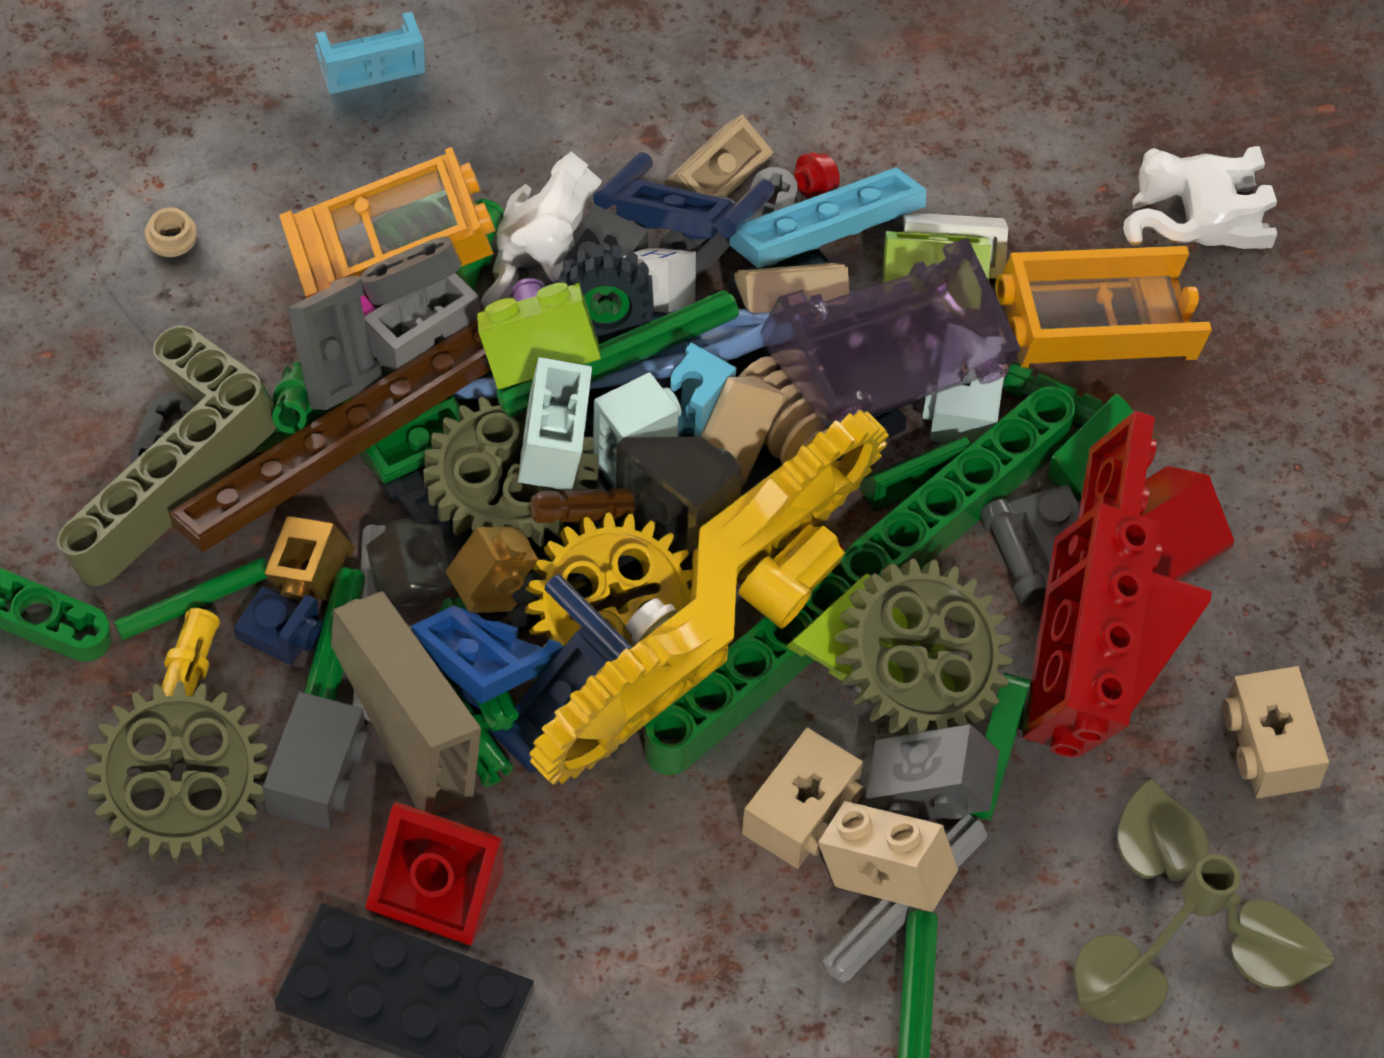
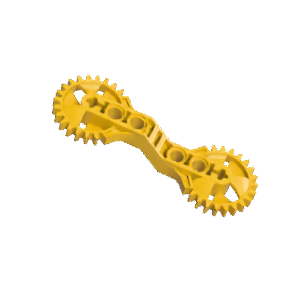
M859 410L854 416L849 413L841 423L837 420L834 421L827 432L822 433L820 431L817 433L815 438L807 445L800 447L796 456L786 461L783 466L700 528L699 545L693 552L691 603L643 640L639 641L630 650L627 648L623 650L618 659L606 662L604 667L597 672L596 676L591 675L588 677L586 684L579 691H575L570 695V702L554 712L556 714L554 720L542 728L545 733L533 742L536 747L529 753L532 757L530 762L548 782L550 781L555 785L559 781L563 784L571 776L573 779L577 778L586 767L589 770L592 769L598 761L610 756L611 753L618 749L620 744H624L630 736L727 661L728 644L734 639L736 586L743 582L764 558L770 556L773 559L808 524L817 527L824 520H827L835 509L845 503L850 492L860 487L859 484L864 477L872 472L870 466L882 457L879 452L887 446L885 440L889 435L886 433L887 430L868 411L864 413L862 410ZM842 455H844V457L841 459V461H835V460H837L839 457H841Z

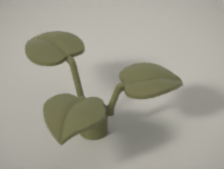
M1154 779L1145 782L1135 792L1123 810L1117 827L1116 843L1120 857L1132 872L1142 878H1157L1165 873L1172 882L1187 878L1182 887L1184 905L1142 956L1133 942L1119 935H1100L1084 945L1075 960L1073 971L1077 1003L1085 1013L1100 1021L1111 1024L1137 1023L1152 1016L1166 999L1169 983L1166 976L1158 968L1151 965L1150 962L1158 955L1192 913L1198 916H1214L1220 913L1223 908H1226L1227 928L1230 932L1237 935L1230 947L1232 961L1245 978L1260 987L1277 990L1289 988L1331 966L1335 958L1323 940L1303 920L1280 904L1261 899L1250 900L1240 909L1237 920V905L1241 901L1240 896L1234 893L1240 884V873L1237 866L1223 855H1207L1209 841L1201 823L1188 809L1167 795Z

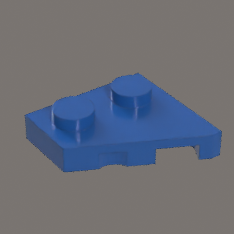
M456 606L447 608L411 626V631L436 666L480 704L542 674L564 648L561 643L551 639L548 640L544 648L517 639V627L499 621L485 620L476 613H469L468 610Z

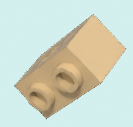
M1299 666L1235 676L1228 698L1222 701V714L1227 730L1235 731L1240 746L1237 749L1239 772L1244 780L1250 779L1255 798L1320 788L1329 765V760Z
M807 727L745 807L742 835L799 869L810 853L814 856H818L821 853L818 841L844 801L855 804L859 802L865 788L860 784L863 761Z
M844 801L818 841L835 887L930 912L934 911L958 872V867L943 825Z

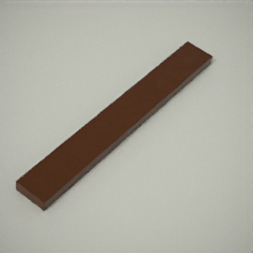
M478 319L168 512L172 526L203 553L491 371L478 332Z

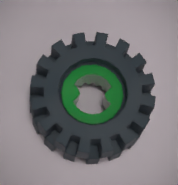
M595 245L593 256H589L586 249L577 252V262L570 258L565 263V272H560L559 283H566L568 286L580 283L596 336L599 338V344L608 341L609 338H615L651 322V314H653L654 309L652 275H649V267L644 261L638 264L637 254L630 250L624 258L622 257V247L616 245L612 246L611 254H605L603 245ZM599 292L606 296L614 292L618 297L617 301L615 299L612 302L604 300L598 303L597 299L593 300V295Z

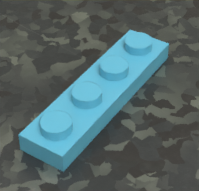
M895 167L747 221L734 236L730 237L729 245L758 269L772 266L786 258L805 251L818 249L829 242L848 235L858 234L864 229L889 220L899 219L905 214L926 207L927 189Z

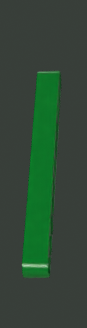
M1051 386L1042 387L1033 392L844 551L841 562L812 590L807 603L786 627L781 629L765 617L728 648L727 661L645 725L644 755L650 768L659 774L668 776L685 771L815 661L806 654L801 657L785 647L788 644L782 643L778 639L784 637L794 639L824 612L817 608L818 606H830L860 579L856 574L868 573L872 576L876 573L881 577V571L894 563L901 571L902 565L911 559H916L920 570H922L924 565L935 559L981 519L980 511L985 505L995 500L1005 499L1049 462L1054 453L1069 439L1075 404L1068 392ZM1042 419H1049L1054 422H1046ZM1006 449L1016 450L1020 453L1008 452ZM968 480H979L983 484L972 483ZM931 511H943L948 515H937ZM894 542H905L911 546L901 547L894 544ZM743 670H752L760 675L756 677H746L739 674V672ZM713 703L721 708L708 711L700 708L699 705ZM672 736L678 738L681 742L669 745L660 742L659 739Z

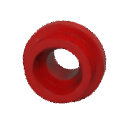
M809 152L797 159L794 177L797 181V189L807 199L838 189L840 184L839 170L829 155Z

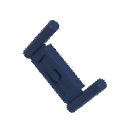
M640 152L595 192L593 201L595 205L604 209L616 205V215L634 221L635 224L643 228L655 229L661 227L681 232L683 236L695 240L711 239L717 232L725 238H730L773 196L774 186L768 180H759L735 204L732 203V200L639 180L653 166L652 158L647 153Z
M560 574L552 577L545 585L544 590L581 628L573 635L516 705L519 715L514 721V727L507 731L501 729L495 732L489 729L491 734L529 773L537 770L530 762L532 757L529 753L536 747L533 742L545 733L542 728L554 720L556 716L554 712L568 704L571 700L570 695L575 691H579L586 684L588 677L591 675L596 676L597 672L604 667L606 662L618 659L623 650L626 648L630 650L632 648ZM462 688L460 692L475 714H482L476 699Z

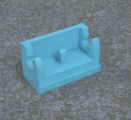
M406 12L401 14L404 25H401L399 30L330 45L325 31L315 33L317 41L315 53L329 95L425 73L424 41L413 13Z
M692 342L685 349V358L673 371L670 383L672 391L679 389L682 384L678 437L680 439L684 434L694 435V444L687 456V463L691 458L728 377H736V367Z

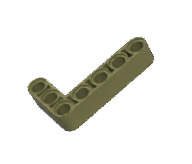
M177 325L161 333L155 340L153 353L177 392L187 396L196 406L70 519L59 532L57 538L59 549L82 582L89 586H101L115 579L172 526L168 512L226 477L277 428L272 420V412L276 405L260 378L199 332L186 325Z

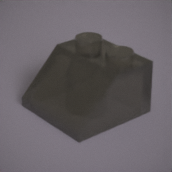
M624 437L617 443L616 488H628L633 492L635 504L634 521L643 528L650 521L655 522L653 536L658 540L672 533L674 537L669 549L674 553L687 549L689 554L684 561L693 567V552L699 545L700 528L740 498L742 468L730 452L722 448L717 449L703 437Z

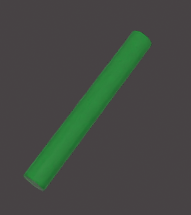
M264 557L258 558L113 621L119 639L124 641L182 616L191 608H200L268 578L265 575L268 563Z

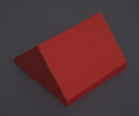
M1167 466L1145 480V487L1149 489V500L1142 516L1160 522L1157 543L1161 544L1162 552L1154 573L1179 580L1233 547L1234 538L1209 475Z
M395 802L391 808L365 909L471 946L477 937L504 874L503 838Z

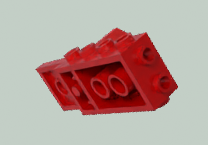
M1136 410L1090 447L1078 520L1054 538L1022 738L1050 746L1052 753L1062 757H1081L1129 726L1131 713L1211 602L1212 591L1154 573L1162 552L1161 544L1157 543L1160 522L1143 517L1142 515L1149 500V489L1145 487L1147 468L1151 465L1157 449V441L1155 438H1152L1155 417Z

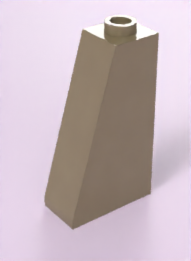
M383 591L363 599L352 600L341 607L335 608L333 612L331 647L416 808L433 815H438L473 801L481 727Z

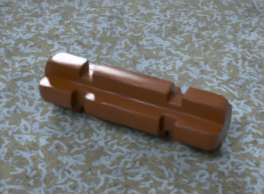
M613 488L608 492L604 489L564 490V493L560 494L557 491H540L533 495L530 500L531 516L537 523H555V520L579 522L585 517H589L591 521H601L605 513H611L614 520H623L628 514L634 515L635 512L634 494L628 488Z

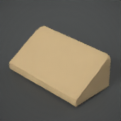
M741 114L726 123L676 169L664 183L666 186L705 195L727 197L774 152L744 115Z
M824 263L737 270V273H734L735 282L744 305L751 313L846 306L850 302L848 267H845L844 264Z
M756 376L728 377L686 466V473L692 477L732 487H742L751 472L784 400L783 393Z

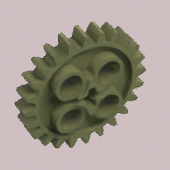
M484 397L479 398V411L475 413L464 405L459 407L460 422L445 417L443 419L444 434L432 433L431 435L432 449L425 450L424 486L428 488V502L432 506L438 505V519L440 522L453 519V533L456 536L469 528L472 529L473 533L477 527H519L526 538L532 537L539 547L544 546V532L548 530L561 539L560 532L564 529V522L555 520V523H537L532 519L530 502L518 501L523 499L531 500V497L540 491L564 493V490L518 482L520 464H517L519 456L521 461L522 448L520 450L524 438L527 411L517 416L509 417L502 411L500 405L492 407ZM592 437L583 438L582 454L572 490L598 489L599 458L598 455L594 454V440ZM494 441H503L502 443H494ZM471 481H480L481 483L473 484V483H469V482H471ZM503 490V495L500 498L499 502L496 505H493L496 499H499ZM580 521L568 523L578 526L580 524Z
M911 559L903 564L901 571L893 563L881 571V577L875 573L863 582L865 590L858 589L849 596V600L855 608L849 607L839 615V618L851 628L844 629L835 635L834 640L849 646V650L835 658L838 664L851 665L853 673L842 680L843 685L859 684L862 690L853 701L854 704L859 705L870 700L874 704L870 720L874 722L885 714L890 716L889 732L892 734L902 729L906 724H908L909 734L926 732L927 729L932 731L967 725V722L974 725L985 718L983 709L988 710L999 703V699L993 691H998L1008 685L1009 681L998 673L997 670H1001L1013 662L1012 658L999 653V648L1010 642L1011 636L996 634L994 628L1005 619L1004 614L989 615L986 611V608L994 598L991 594L980 599L973 595L978 580L973 578L964 585L957 583L959 570L956 566L940 576L937 560L930 561L923 566L922 570H920L916 559ZM893 607L904 613L908 624L907 629L900 627L895 622L892 615ZM945 617L952 619L959 629V638L952 636L947 631L944 622ZM879 638L885 643L897 646L893 648L881 646ZM921 641L920 646L913 645L916 642ZM952 652H964L968 655L969 659L958 654H952ZM928 653H936L930 658H927ZM888 661L895 662L901 668L904 677L903 683L891 677L888 671ZM941 670L948 672L954 679L955 692L948 690L943 685L940 676Z
M177 681L173 696L167 697L160 685L154 684L153 700L146 702L137 692L132 693L135 709L129 713L115 705L113 712L118 722L117 726L114 727L104 723L98 725L99 733L107 741L106 744L94 743L89 744L88 747L90 755L96 760L101 761V763L85 767L87 778L100 782L87 789L90 801H105L95 811L98 821L104 822L115 818L109 828L110 837L115 840L129 833L127 847L132 854L139 850L144 843L148 844L149 857L152 862H156L163 849H170L174 865L180 864L184 849H191L197 861L201 862L204 857L203 845L211 843L222 854L225 852L222 837L228 832L240 840L244 838L243 829L239 823L240 818L257 822L259 818L258 811L250 804V801H265L263 787L255 782L266 780L270 767L255 762L268 756L267 745L262 743L250 744L260 735L259 725L253 723L241 727L247 716L246 708L242 705L228 713L226 711L228 696L225 692L218 695L213 702L207 701L205 684H200L193 697L186 696L182 681ZM155 735L166 741L163 749L155 755H143L136 751L137 744L146 736ZM202 736H216L222 741L220 749L212 755H200L192 749L196 740ZM175 764H185L186 771L183 772L182 781H172L170 774L174 772ZM133 768H139L146 772L135 777L128 775V771ZM221 768L229 771L228 775L224 777H218L210 773ZM210 789L221 795L218 805L210 810H199L191 804L194 795L201 790ZM144 790H158L164 795L160 806L153 810H141L134 805L136 797Z

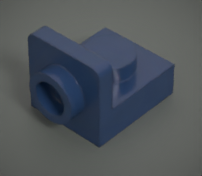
M262 586L234 626L235 639L292 666L301 651H309L320 635L322 622L319 621L317 599L305 595L300 604Z

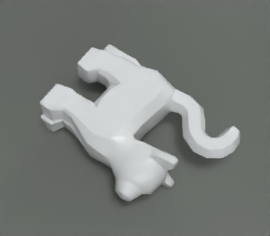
M1250 147L1246 150L1243 157L1238 158L1206 153L1180 158L1155 148L1147 151L1144 154L1143 164L1139 171L1140 192L1133 199V209L1178 195L1182 197L1186 223L1178 224L1161 211L1148 208L1133 212L1124 221L1123 230L1127 241L1133 246H1140L1143 240V228H1149L1174 243L1197 242L1205 246L1226 245L1242 249L1272 248L1277 237L1276 227L1270 228L1268 223H1262L1264 212L1276 206L1277 203L1272 186L1261 185L1256 193L1251 195L1237 194L1239 191L1245 193L1255 189L1254 171L1263 169L1265 166L1260 147Z
M572 151L554 165L551 171V178L539 194L528 199L532 189L527 184H524L510 196L497 231L498 255L492 271L496 281L487 289L480 303L484 308L495 301L506 299L512 294V288L519 281L517 271L519 267H530L540 263L552 282L559 279L560 272L563 270V260L575 245L573 231L582 219L585 201L596 192L602 182L601 179L587 168L588 164Z

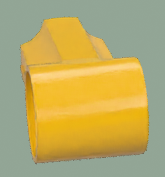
M808 524L774 559L770 556L764 558L747 576L738 594L779 628L783 629L807 603L812 590L841 562L845 552L838 543V537L825 526L815 527Z

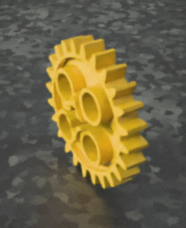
M605 513L601 519L599 529H596L589 517H585L580 522V536L570 527H565L560 532L565 547L549 541L544 550L552 562L538 560L533 566L534 571L541 575L543 580L529 581L526 585L525 590L538 595L539 600L528 604L525 607V613L540 615L541 621L529 630L530 635L546 634L548 639L557 641L565 646L573 635L580 630L581 626L569 618V614L544 588L547 582L555 575L560 574L567 581L570 573H581L588 577L592 584L591 596L584 598L592 607L601 603L610 592L614 598H618L650 584H657L659 586L658 593L630 600L619 610V613L615 607L598 611L633 647L634 645L631 643L632 635L627 631L626 625L638 611L639 607L658 598L664 605L672 604L679 612L691 603V589H688L687 583L692 580V569L682 571L679 565L689 552L686 549L671 554L668 548L674 537L672 533L665 535L659 541L652 538L655 528V522L650 521L641 531L635 530L633 514H628L621 523V526L616 527L611 513ZM620 556H633L640 562L643 570L640 580L633 581L622 576L618 569V559Z

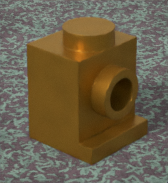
M287 516L265 575L281 591V596L300 604L305 595L329 601L336 572L342 568L345 557L352 558L355 547L333 523Z
M477 527L449 565L446 573L469 613L512 611L516 606L512 595L522 587L525 577L539 559L531 548L529 540L519 527Z

